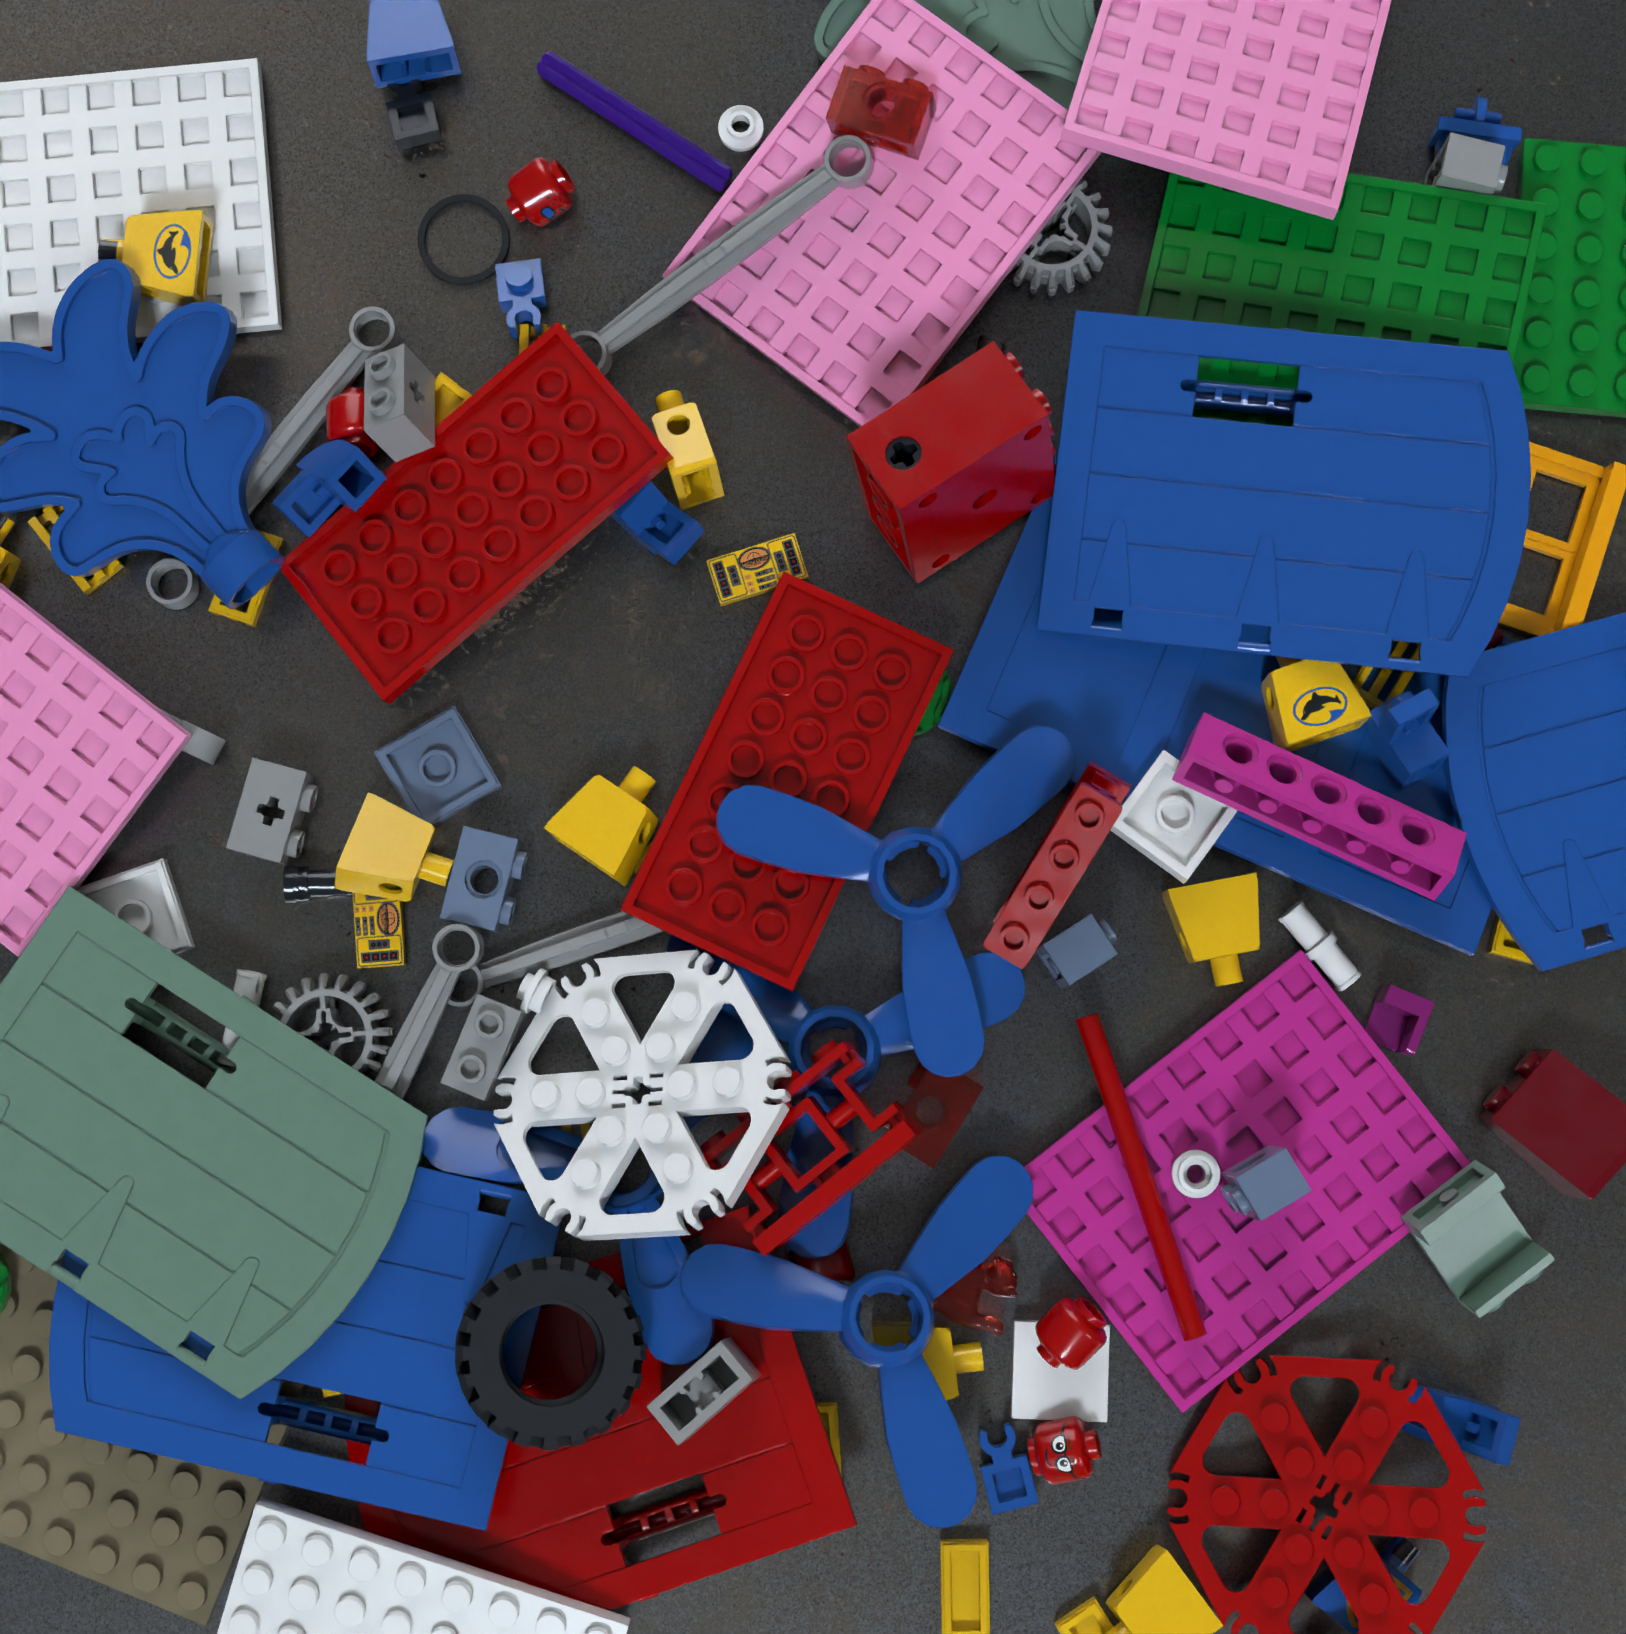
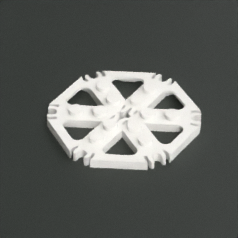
M698 950L594 959L599 966L600 976L593 967L585 963L581 966L586 973V980L581 986L576 987L567 976L561 978V985L568 993L567 997L564 998L562 990L556 984L552 987L543 1002L540 1014L537 1013L510 1056L497 1078L502 1084L496 1086L495 1092L503 1098L512 1097V1102L506 1109L494 1110L493 1116L505 1122V1124L494 1125L538 1214L557 1227L564 1215L571 1213V1220L566 1226L565 1231L575 1238L578 1237L582 1241L691 1235L685 1227L683 1216L687 1223L700 1231L703 1229V1225L699 1220L698 1214L703 1206L710 1205L712 1211L719 1217L725 1215L724 1205L716 1198L720 1193L723 1195L726 1205L731 1209L735 1205L790 1109L785 1103L791 1101V1094L786 1089L773 1090V1083L780 1077L792 1076V1071L789 1067L780 1063L791 1062L742 976L735 968L733 970L729 964L723 962L717 973L709 975V970L713 966L714 960L709 954L705 952L701 954ZM657 973L672 974L675 980L674 988L641 1041L614 991L615 986L621 978L626 976ZM723 1004L733 1005L753 1039L754 1046L750 1055L741 1060L689 1064ZM562 1017H570L575 1022L599 1070L537 1075L531 1069V1062L553 1024ZM641 1083L648 1089L656 1091L644 1095L640 1104L631 1096H626L631 1095L633 1092H638ZM749 1112L751 1116L750 1126L730 1161L724 1168L712 1170L683 1117ZM593 1123L564 1173L556 1180H546L526 1143L528 1130L531 1127ZM640 1147L663 1189L664 1202L658 1210L651 1213L608 1215L604 1212L603 1208Z

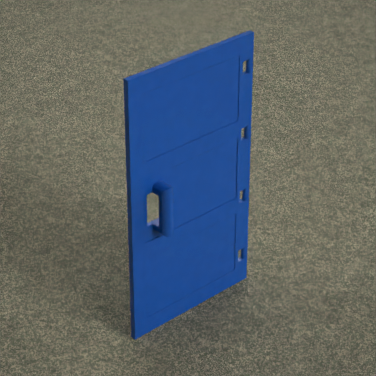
M1058 448V451H1057V453H1056V455H1055V458H1054V460H1053V462H1054L1056 468H1057V460H1058L1059 448ZM1053 496L1032 509L938 728L996 752L1021 730L1033 725L1052 727L1066 736L1072 744L1075 754L1074 773L1067 783L1075 786L1089 762L1092 761L1131 784L1130 790L1121 803L1122 805L1163 750L1177 760H1180L1186 742L1203 712L1274 744L1261 690V683L1267 675L1280 668L1274 656L1038 631ZM1095 608L1092 624L1123 627V611ZM1242 624L1239 640L1270 644V627ZM1503 636L1502 643L1497 647L1512 644L1516 641ZM1392 641L1391 652L1389 653V656L1391 655L1398 641ZM1409 643L1401 658L1410 659L1418 644ZM1341 664L1352 682L1361 666ZM1373 667L1361 688L1368 692L1382 668ZM1402 670L1392 671L1376 698L1383 702L1385 701ZM1414 672L1402 693L1411 691L1413 696L1430 688L1440 704L1429 722L1442 739V696L1445 675ZM1367 721L1358 729L1292 751V753L1457 828L1447 787L1445 764L1443 763L1436 772L1399 790L1374 750L1367 729ZM1240 811L1236 812L1213 844L1215 847L1470 956L1476 952L1492 909L1470 864L1464 845L1454 877L1437 899L1433 901Z

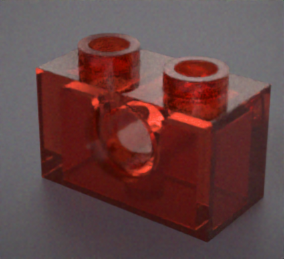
M844 65L825 118L833 134L857 136L868 145L918 160L937 106L933 92L929 91V87L920 81L904 78L902 82L885 78V74L881 70L869 65H859L858 69ZM890 101L895 104L893 110L887 115L876 116L872 114L874 106L879 102Z
M919 1062L907 1082V1085L913 1088V1091L904 1105L898 1101H895V1103L900 1105L906 1117L912 1118L923 1133L903 1150L934 1169L984 1087L964 1074L954 1077L935 1075ZM926 1096L936 1097L943 1107L941 1118L932 1124L921 1122L916 1114L918 1102ZM890 1122L884 1126L889 1130L893 1128Z

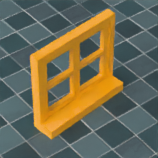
M1529 442L1531 465L1530 491L1536 472L1583 487L1584 489L1567 542L1526 529L1524 548L1561 560L1544 614L1542 615L1507 603L1497 627L1534 638L1583 624L1626 489L1625 464L1614 461L1607 467H1603Z

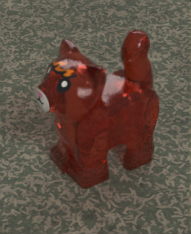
M999 1256L991 1262L979 1264L932 1301L933 1310L941 1312L951 1322L960 1324L963 1327L977 1331L987 1330L994 1336H1001L1005 1331L1003 1322L995 1316L980 1314L978 1309L983 1290L1000 1298H1015L1018 1296L1016 1292L1018 1277L1013 1269V1261L1004 1256Z

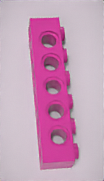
M1203 712L1189 736L1172 778L1177 783L1433 901L1437 899L1454 877L1467 835L1466 832L1452 827L1443 821L1415 810Z

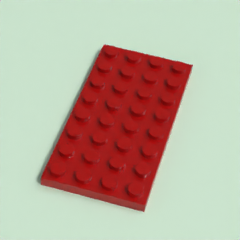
M557 321L435 427V447L394 462L382 472L387 479L356 512L343 506L323 523L310 538L307 537L284 557L285 560L280 570L380 698L386 703L391 704L668 466L667 463L673 459V456Z
M783 572L620 910L793 992L846 879L796 873L736 854L723 844L716 830V814L724 798L737 788L744 785L763 786L822 807L869 833L950 662L954 649Z

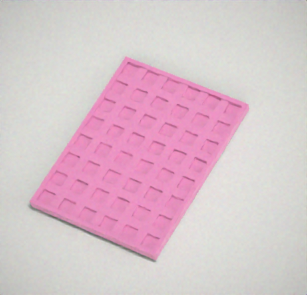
M871 0L675 257L662 277L663 279L760 207L824 165L825 151L834 139L843 135H853L862 139L867 144L874 162L873 173L864 185L855 189H845L838 186L783 232L691 299V301L861 427L923 386L1101 152L1060 140L1068 114L1067 109L916 1ZM852 147L841 150L833 162L835 172L844 177L858 174L866 162L864 152Z
M1102 0L1060 140L1334 220L1339 209L1392 0Z
M0 583V943L17 957H20L68 886L78 890L193 735Z

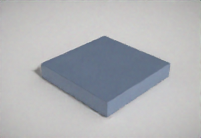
M455 705L374 752L407 811L433 826L440 824L503 787Z

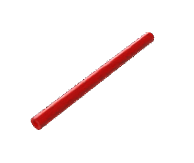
M1097 1012L1076 1019L1075 1021L1184 1341L1200 1338L1206 1335L1207 1332L1099 1014Z

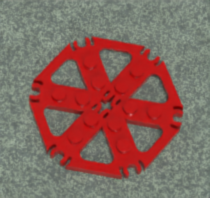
M1268 1355L1275 1364L1277 1375L1272 1376L1269 1364L1264 1359L1259 1358L1256 1360V1364L1261 1371V1378L1257 1383L1248 1382L1241 1370L1235 1371L1234 1380L1243 1391L1238 1394L1231 1386L1229 1377L1225 1379L1170 1473L1179 1472L1190 1476L1189 1481L1175 1479L1168 1482V1488L1182 1489L1187 1495L1186 1504L1183 1507H1168V1514L1174 1517L1188 1515L1189 1522L1177 1523L1169 1521V1524L1223 1627L1226 1626L1229 1616L1237 1610L1241 1616L1232 1624L1231 1634H1238L1245 1624L1254 1625L1258 1629L1259 1634H1295L1289 1624L1290 1615L1325 1558L1358 1619L1359 1631L1357 1634H1416L1410 1627L1412 1623L1416 1624L1423 1634H1431L1485 1541L1475 1542L1465 1539L1463 1535L1465 1532L1471 1535L1486 1533L1485 1525H1473L1466 1518L1468 1508L1471 1506L1485 1507L1486 1499L1480 1496L1464 1497V1491L1476 1489L1485 1492L1426 1386L1421 1397L1415 1403H1412L1409 1397L1418 1388V1380L1415 1378L1411 1379L1406 1389H1394L1390 1383V1378L1396 1367L1390 1364L1381 1373L1380 1381L1374 1379L1376 1369L1383 1360ZM1299 1377L1347 1378L1355 1382L1359 1388V1399L1326 1455L1291 1394V1386ZM1236 1412L1242 1413L1250 1420L1281 1478L1213 1475L1207 1471L1203 1462L1204 1454L1228 1415ZM1412 1421L1421 1423L1427 1429L1449 1469V1479L1441 1487L1369 1484L1402 1426ZM1323 1475L1327 1476L1322 1487L1319 1488L1317 1484ZM1336 1483L1340 1486L1334 1495L1335 1500L1333 1502V1506L1339 1510L1337 1516L1334 1518L1331 1515H1327L1323 1520H1319L1314 1530L1311 1529L1310 1526L1316 1518L1315 1513L1317 1511V1507L1311 1503L1313 1497L1323 1498L1327 1493H1331ZM1350 1491L1353 1495L1346 1505L1343 1501ZM1304 1508L1307 1512L1301 1522H1299L1297 1518ZM1330 1525L1333 1528L1325 1539L1322 1536ZM1232 1526L1280 1529L1281 1531L1247 1588L1235 1592L1229 1590L1224 1585L1204 1548L1202 1537L1208 1527ZM1369 1535L1437 1539L1448 1547L1450 1552L1449 1562L1425 1601L1419 1604H1412L1404 1599Z

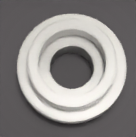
M736 105L727 109L722 114L718 123V132L725 146L731 150L743 152L751 150L759 144L763 137L764 124L760 114L755 109L745 105ZM737 121H745L749 124L748 130L742 133L736 132L732 127Z
M540 968L535 975L527 973L516 995V998L522 1000L521 1011L527 1014L530 1011L540 1014L544 1000L552 987L557 983V980L548 977L547 970Z
M1189 1150L1176 1158L1172 1166L1171 1177L1173 1184L1180 1193L1191 1198H1202L1208 1196L1216 1189L1220 1180V1169L1216 1160L1207 1152ZM1197 1164L1203 1170V1177L1199 1182L1192 1183L1187 1178V1170L1190 1166Z

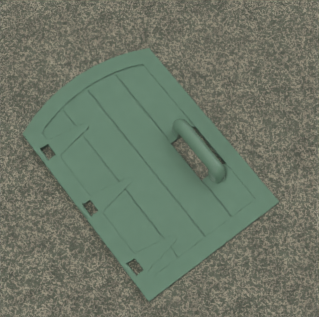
M68 886L0 984V1243L44 1272L54 1276L72 1288L73 1291L239 1399H243L279 1375L311 1348L343 1314L372 1274L395 1232L409 1199L421 1159L428 1116L260 1009V1005L245 995L240 996ZM160 984L238 1034L240 1037L231 1051L215 1038L152 999L150 996L157 985ZM134 1022L143 1026L214 1072L215 1074L206 1088L201 1087L125 1038L123 1034H125L131 1023ZM222 1053L227 1059L234 1062L236 1067L217 1062V1059ZM66 1250L89 1264L83 1272L81 1279L57 1264V1261L62 1258ZM191 1332H194L215 1346L209 1354L207 1361L182 1345Z

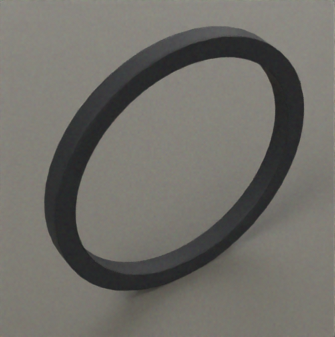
M460 194L444 198L428 210L420 223L418 248L421 258L436 277L447 283L473 285L483 282L496 273L495 264L504 263L508 255L510 235L506 221L501 212L492 203L481 197ZM458 203H472L487 209L498 220L503 236L502 247L495 262L485 271L469 277L452 276L438 269L429 259L425 247V236L432 219L444 208Z

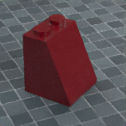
M1533 1049L1515 1066L1514 1070L1518 1075L1507 1087L1503 1084L1498 1086L1486 1098L1483 1106L1487 1109L1479 1119L1563 1196L1592 1201L1626 1163V1104L1555 1049H1540L1538 1052Z

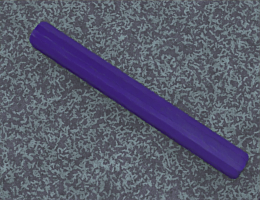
M547 51L537 65L538 74L716 191L722 192L730 183L733 176L731 167L556 53Z

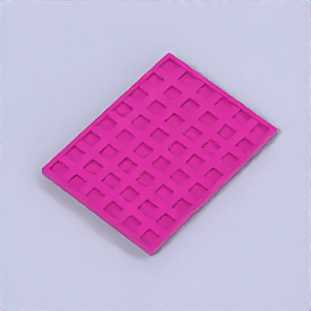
M1298 950L1124 1087L1207 1332L1206 1335L1189 1341H1184L1104 1103L1023 1167L1028 1171L1033 1183V1201L1028 1209V1216L1173 1403L1184 1413L1406 1236L1410 1231L1400 1217L1470 1164V1162L1303 951ZM1273 1145L1287 1148L1312 1191L1264 1220L1259 1221L1243 1216L1240 1212H1233L1220 1190L1221 1187L1226 1185L1221 1175L1216 1189L1211 1194L1202 1198H1191L1177 1190L1172 1181L1171 1170L1176 1158L1189 1150H1201L1210 1154L1218 1163L1220 1173L1262 1148ZM1195 1164L1188 1168L1187 1178L1192 1183L1199 1182L1203 1177V1170L1199 1165Z

